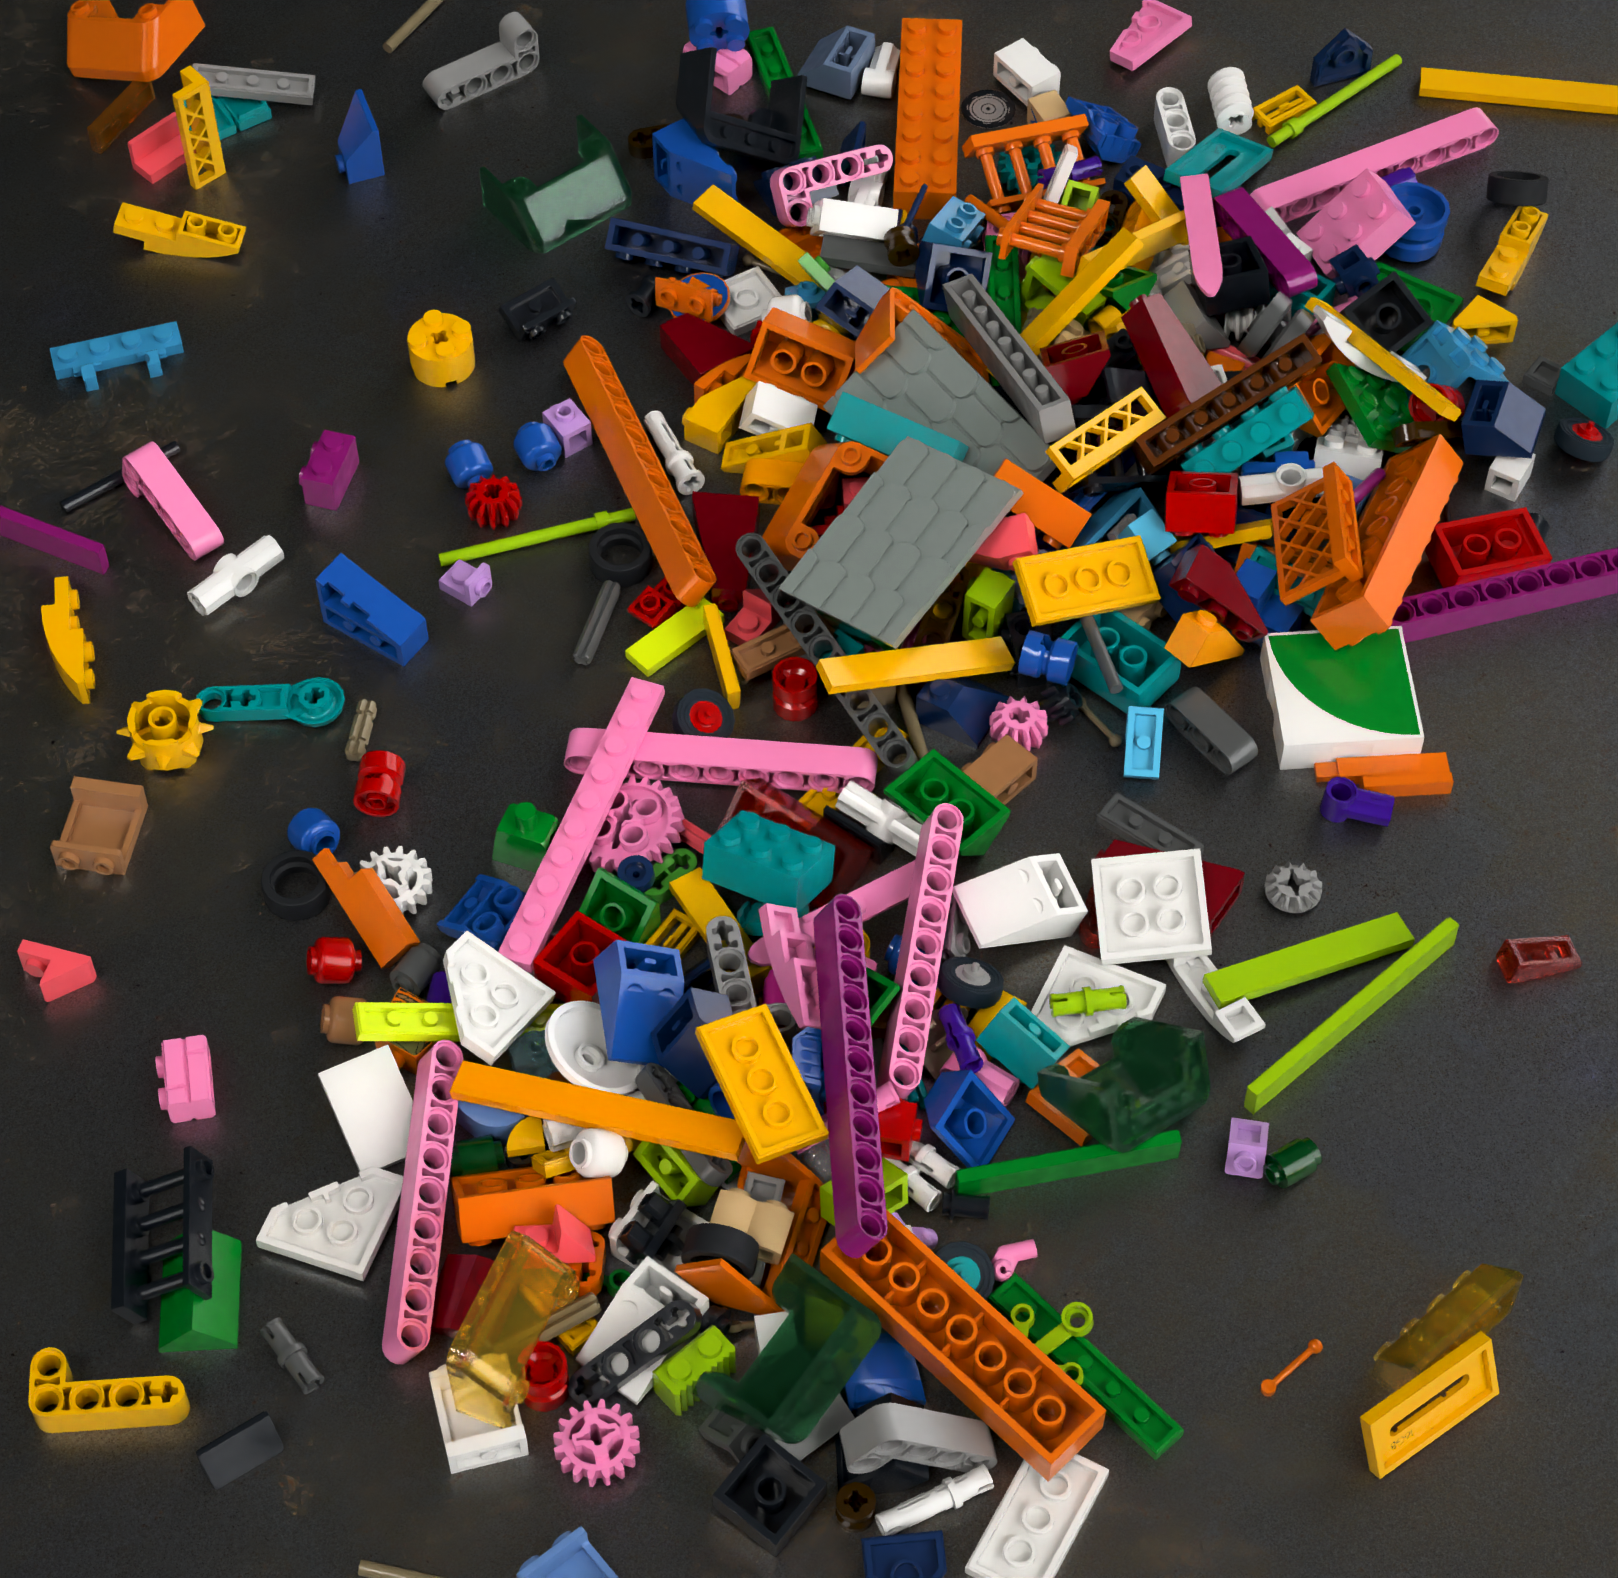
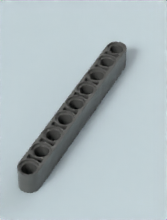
M757 533L742 535L736 543L735 551L737 556L815 667L821 654L827 650H833L827 658L846 656L811 606L796 599V602L791 607L784 608L788 601L795 599L778 589L789 575L763 537ZM761 549L756 556L749 558L753 551ZM778 574L774 581L766 583L770 576ZM814 624L810 632L802 633L806 626ZM871 689L835 693L888 771L895 778H898L919 761L914 750ZM869 701V705L864 710L856 711L860 703ZM880 728H888L883 736L874 737ZM907 754L903 762L893 764L894 758L897 755Z

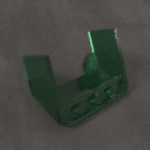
M582 114L576 116L579 153L586 161L537 187L531 180L524 177L512 178L502 184L485 166L479 169L483 205L527 249L534 253L551 251L627 209L632 203L631 187L610 141Z

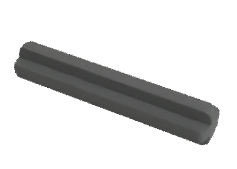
M611 580L603 582L574 649L573 660L575 663L584 666L591 663L620 596L621 586L618 582H612Z

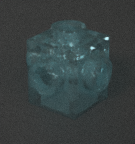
M545 1030L529 1031L518 1037L508 1048L509 1061L514 1072L547 1078L549 1074L558 1071L547 1051Z

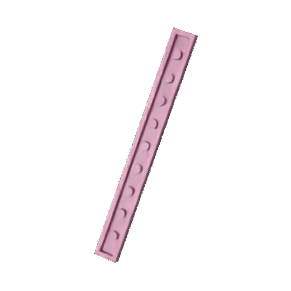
M631 677L498 952L526 972H533V960L544 949L665 695L663 685Z

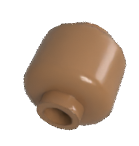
M334 996L329 1004H323L320 1032L326 1033L329 1042L347 1045L363 1044L364 1041H357L352 1009L355 1002H367L365 999Z

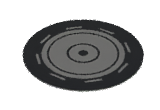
M996 90L973 92L963 100L961 105V113L970 124L989 129L998 128L1009 123L1016 111L1013 100L1006 94Z

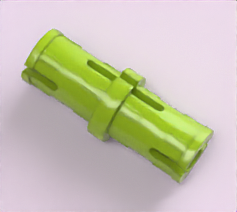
M1120 985L1118 987L1093 990L1088 986L1082 987L1081 991L1049 994L1050 1009H1052L1051 1016L1054 1018L1085 1013L1087 1017L1093 1016L1094 1012L1126 1009V994H1123L1125 992L1124 986Z

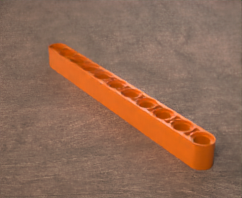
M582 335L564 358L563 364L673 594L683 604L689 607H696L716 583V575L605 349L593 337Z

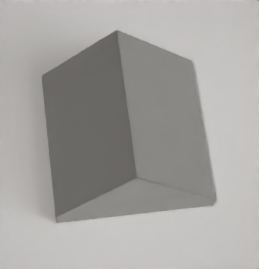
M1184 280L1163 296L1181 323L1194 324L1196 333L1200 334L1203 338L1206 350L1229 347L1230 341L1215 315L1207 317L1196 291Z

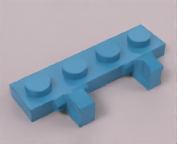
M177 321L49 348L57 380L73 376H83L86 392L99 389L96 371L146 361L150 378L163 375L160 363L161 358L184 353Z

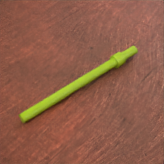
M1394 54L1298 118L1292 117L1282 124L1281 129L1267 138L1268 144L1274 148L1288 138L1294 139L1303 133L1306 126L1401 65V56Z
M633 508L611 513L605 510L593 513V517L439 553V562L441 567L455 564L458 559L468 561L593 530L598 531L601 527L611 523L635 521L636 515Z

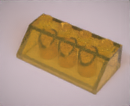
M1484 1263L1472 1273L1469 1270L1464 1271L1456 1279L1452 1286L1454 1289L1448 1295L1444 1296L1441 1293L1436 1296L1426 1309L1428 1313L1420 1320L1416 1317L1412 1318L1401 1330V1337L1393 1344L1387 1341L1378 1349L1373 1357L1376 1362L1371 1376L1392 1394L1478 1332L1482 1331L1487 1335L1512 1312L1524 1276L1516 1270Z

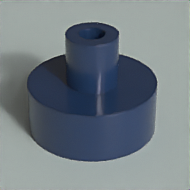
M640 855L629 856L618 867V878L643 893L654 884V869L652 863L646 857Z

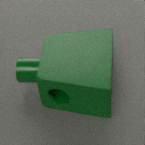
M530 802L509 804L496 831L492 860L536 873L560 825L558 818L536 810L535 806Z

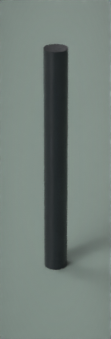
M176 441L160 448L167 459L181 452ZM122 469L60 501L59 504L62 510L68 513L124 483Z

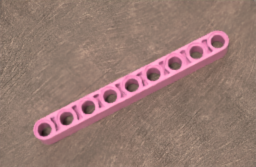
M1472 108L1254 190L1250 196L1264 211L1272 206L1286 223L1323 209L1366 168L1379 177L1408 167L1417 174L1486 148L1496 140L1499 130L1480 108Z
M573 729L569 734L564 759L565 768L573 773L584 775L606 729ZM647 732L625 778H630L631 775H634L637 779H643L645 776H648L651 780L802 791L813 789L817 790V792H822L823 788H828L827 791L841 793L851 780L872 792L875 787L878 756L874 751L863 747Z
M948 803L939 804L921 827L894 981L901 989L891 1000L877 1079V1088L890 1081L898 1097L906 1099L918 1086L922 1076L964 823L961 811L956 806ZM917 947L925 951V954L921 953ZM911 979L915 980L919 986L915 985ZM905 1011L911 1013L914 1019L909 1017ZM900 1044L904 1045L909 1052L905 1051ZM894 1077L900 1079L903 1085L899 1084Z
M450 1040L438 1041L419 1060L417 1066L382 1339V1351L385 1357L390 1362L401 1365L408 1363L424 1350L430 1340L459 1101L452 1099L449 1091L463 1061L461 1048ZM428 1126L432 1127L435 1130V1133H433ZM424 1160H426L432 1168L428 1167L425 1164ZM420 1195L424 1196L428 1203L424 1202ZM415 1229L422 1234L423 1238L417 1235ZM410 1264L418 1269L419 1274L412 1270ZM406 1300L413 1304L415 1310L407 1305ZM401 1336L409 1341L410 1347L403 1342Z

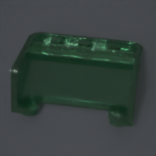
M792 1253L772 1286L773 1299L780 1308L789 1313L787 1318L739 1383L721 1372L709 1374L703 1372L692 1393L709 1406L784 1443L798 1444L809 1436L881 1335L882 1327L880 1319L873 1311Z

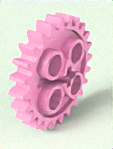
M631 775L628 783H622L584 865L590 864L593 872L602 867L611 873L613 869L618 870L620 863L625 858L633 855H640L646 857L650 862L655 860L662 864L661 854L663 852L668 854L674 853L671 843H680L681 839L678 832H682L685 829L682 822L685 819L678 797L673 796L671 788L663 789L660 780L651 785L648 776H645L640 783H637L635 776Z

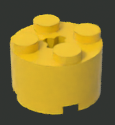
M429 310L424 313L423 318L412 325L408 332L407 342L411 367L414 375L420 382L432 387H446L448 382L456 380L458 384L471 375L475 367V354L471 325L468 321L453 314L441 313L439 310Z

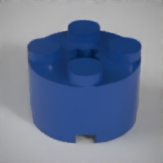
M686 0L685 10L689 39L697 50L714 47L717 48V51L720 49L740 51L745 47V40L750 32L745 0Z

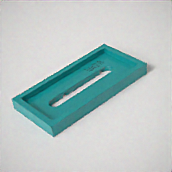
M1218 128L1166 168L1163 181L1181 187L1180 177L1204 174L1223 160L1225 156H1236L1234 160L1209 179L1211 196L1213 198L1238 188L1271 161L1274 149Z

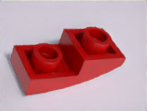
M664 577L654 589L648 585L627 608V612L655 629L686 605L675 597L666 577Z

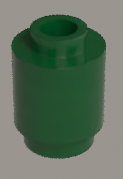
M492 1134L456 1141V1145L453 1146L451 1159L453 1177L499 1171L498 1164L505 1163L501 1140L493 1141Z
M1305 1137L1302 1140L1296 1138L1267 1154L1263 1171L1272 1185H1278L1286 1189L1317 1170V1166L1322 1163V1156L1318 1147L1310 1138Z

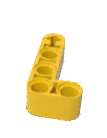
M52 1347L38 1351L33 1356L30 1364L29 1408L37 1426L46 1433L175 1425L185 1420L190 1411V1403L184 1385L175 1376L164 1375L73 1382V1375L65 1355L61 1350ZM51 1369H59L54 1375L44 1376ZM137 1399V1402L132 1406L122 1407L127 1400ZM89 1402H98L91 1409H82ZM48 1405H57V1407L50 1412H42L44 1408Z

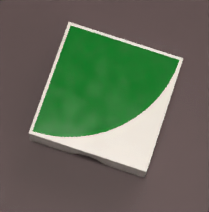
M1390 626L1389 629L1381 634L1373 633L1364 637L1354 646H1349L1348 644L1337 650L1333 649L1318 630L1267 633L1263 637L1260 662L1266 695L1273 711V735L1280 770L1314 768L1315 763L1336 762V758L1421 753L1425 737L1402 626Z

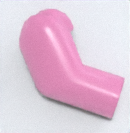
M1034 1239L998 1247L991 1260L996 1281L1001 1282L1009 1279L1019 1261L1037 1258V1248Z

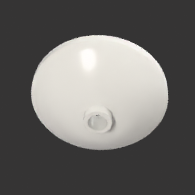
M571 1001L558 1007L547 1021L545 1027L547 1051L557 1070L571 1084L625 1096L633 1093L638 1088L635 1078L646 1065L608 1060L600 1004L590 1001Z

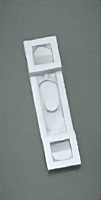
M1315 306L1313 312L1320 327L1348 359L1373 375L1398 382L1347 341L1352 330L1341 319L1322 307ZM1393 351L1390 352L1423 380H1426L1427 377L1416 365Z
M1207 955L1165 959L1193 1004L1206 1020L1226 1039L1235 1043L1265 1028V1022L1246 997L1222 1009H1218L1202 982L1204 974L1217 970Z

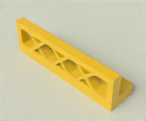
M189 65L180 71L183 88L172 94L190 185L195 190H198L225 174L226 169L209 82ZM185 100H186L187 108H185V106H184V101H185ZM203 166L207 171L201 175H198L199 171Z
M1142 386L1051 445L1045 451L1061 471L1060 476L1052 483L1060 494L1129 449L1136 438L1166 419V416ZM1137 399L1148 414L1146 416L1132 414L1131 403ZM1109 417L1123 420L1122 432L1108 429ZM1086 432L1100 435L1099 447L1085 444ZM1063 447L1077 450V462L1070 465L1059 450Z

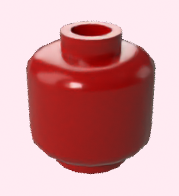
M320 937L316 939L313 946H308L306 957L308 975H313L315 981L319 984H348L352 981L354 973L361 971V950H355L352 940L347 937Z

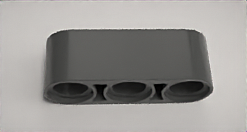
M1193 686L1165 705V713L1170 723L1222 773L1231 775L1258 756V748L1253 738L1200 688Z

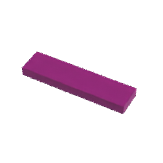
M0 505V536L103 575L110 567L104 544Z

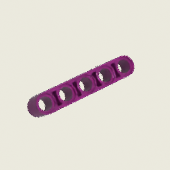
M1243 187L1235 188L1212 198L1215 220L1233 240L1248 236L1252 237L1268 269L1269 282L1278 292L1281 291L1291 298L1318 285L1317 274L1312 264Z

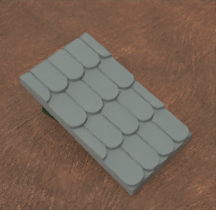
M914 309L895 328V340L861 374L855 371L823 406L832 416L842 392H846L964 443L969 449L963 462L991 476L994 475L1005 458L1042 482L1057 467L1045 452L1051 445L1049 443L1045 444L1033 427ZM1009 511L1006 517L1011 516L1013 513Z
M907 436L899 442L876 473L873 472L847 508L834 519L814 547L807 550L778 589L811 606L836 629L879 652L900 649L907 635L1024 493L1021 489L1004 480L991 476L974 466L953 458L949 454L940 452L919 440Z

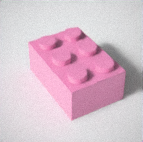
M1366 168L1296 234L1301 241L1313 249L1312 257L1324 274L1333 279L1336 276L1328 260L1357 244L1367 258L1372 257L1375 261L1413 227L1416 222L1386 181Z

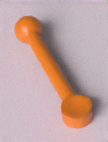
M1318 1339L1310 1340L1308 1348L1272 1380L1265 1379L1261 1383V1393L1267 1397L1273 1396L1280 1382L1312 1354H1319L1323 1350L1322 1342Z

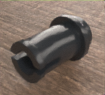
M952 1189L951 1193L944 1192L942 1215L949 1216V1220H953L954 1216L988 1220L990 1196L957 1194L955 1189Z

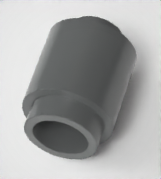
M419 943L417 947H411L390 973L393 989L397 992L401 987L418 997L431 982L433 974L440 970L439 965L442 962V958L438 951L425 943Z

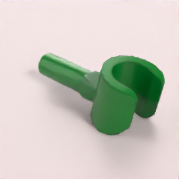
M616 1269L610 1276L604 1275L603 1287H607L610 1296L615 1297L620 1289V1286L615 1285L614 1282L621 1281L624 1283L630 1276V1273L625 1269ZM583 1272L582 1281H587V1278L590 1276L589 1273Z

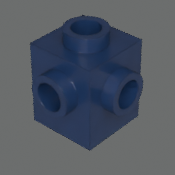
M1357 244L1328 260L1336 276L1331 280L1336 283V290L1340 296L1346 294L1348 298L1353 296L1359 298L1379 283L1376 276L1380 274V270L1372 257L1367 258Z

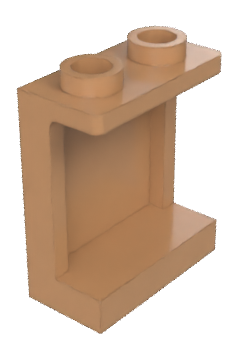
M74 776L70 786L74 799L60 840H53L50 846L55 865L67 870L82 869L95 871L102 875H125L148 808L143 786Z

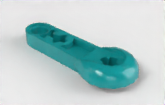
M322 677L306 679L292 686L291 684L212 686L201 690L196 699L199 698L203 701L199 714L206 721L292 719L303 726L315 728L326 726L333 722L341 714L345 704L344 690L341 686L329 678ZM319 697L317 703L311 704L314 702L315 698ZM219 699L222 701L215 709L204 708L205 703L209 700ZM246 700H251L248 702V706H242L245 705Z

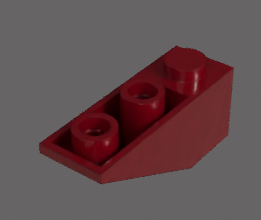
M1204 544L1185 552L1169 586L1176 590L1183 600L1194 603L1202 610L1213 614L1217 618V622L1229 628L1236 638L1250 643L1266 636L1268 630L1230 563Z

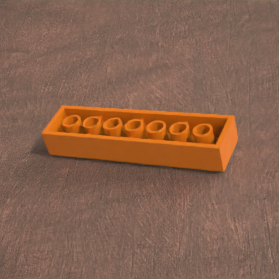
M902 18L893 209L906 210L908 215L921 186L927 184V191L914 219L932 220L952 196L956 197L962 20Z
M1441 434L1389 458L1383 469L1386 477L1374 488L1357 523L1364 577L1353 583L1346 577H1343L1327 585L1310 619L1334 650L1348 644L1349 646H1354L1364 637L1373 633L1381 634L1389 629L1393 623V616L1403 601L1402 597L1406 588L1412 582L1411 577L1416 566L1422 560L1421 556L1426 545L1431 541L1430 536L1435 525L1440 521V514L1450 499L1449 495L1453 486L1459 480L1458 475L1464 464Z
M887 1209V1234L864 1256L851 1258L844 1254L837 1244L836 1236L820 1250V1270L1048 1482L1103 1428L1107 1410Z

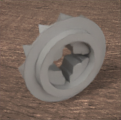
M1288 861L1284 866L1279 867L1275 865L1272 872L1267 874L1264 890L1267 899L1276 908L1288 913H1302L1312 909L1319 902L1322 895V881H1319L1316 870H1308L1304 863L1298 866L1292 865ZM1290 879L1295 880L1296 885L1300 886L1297 896L1292 887L1288 886Z

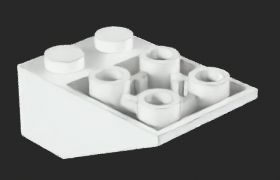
M1341 413L1325 434L1318 437L1313 460L1315 461V468L1324 467L1335 462L1345 474L1364 480L1372 471L1381 467L1384 450L1368 447L1354 420L1349 418L1348 415Z
M1060 853L1030 856L953 886L952 893L979 949L1071 937L1088 912Z
M647 1256L622 1284L575 1360L583 1367L675 1300H685L694 1303L700 1309L703 1316L710 1308L709 1298ZM678 1310L679 1318L676 1322L668 1326L664 1325L661 1321L660 1325L667 1331L675 1325L686 1327L688 1325L686 1318L690 1313ZM650 1330L643 1335L642 1347L648 1353L654 1352L659 1347L660 1337L656 1331ZM699 1331L617 1391L638 1405L654 1385L652 1371L691 1342ZM623 1353L616 1354L610 1362V1368L615 1375L620 1376L627 1371L628 1359ZM603 1375L599 1377V1379L607 1381V1383L610 1384V1381L607 1380Z

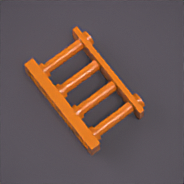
M1086 114L971 135L962 146L965 158L976 157L978 160H981L992 200H989L986 205L1000 215L1012 213V211L1018 210L1023 204L1026 193L1032 192V185L1021 152L1024 147L1034 145V148L1038 149L1044 169L1056 166L1050 144L1054 141L1062 140L1063 143L1077 147L1078 156L1076 161L1083 160L1084 157L1078 139L1089 126ZM1005 151L1006 154L1010 155L1021 194L1004 197L993 160V155L996 152ZM1105 178L1078 180V182L1099 187V191L1106 184ZM1047 189L1043 190L1041 199H1043Z
M1038 183L1031 193H1026L1023 204L1005 227L1001 226L996 240V245L1000 246L998 258L1005 260L1014 247L1058 258V262L1062 263L1060 275L1073 278L1081 256L1091 252L1105 232L1111 202L1098 199L1092 209L1087 208L1085 211L1041 199L1044 184Z

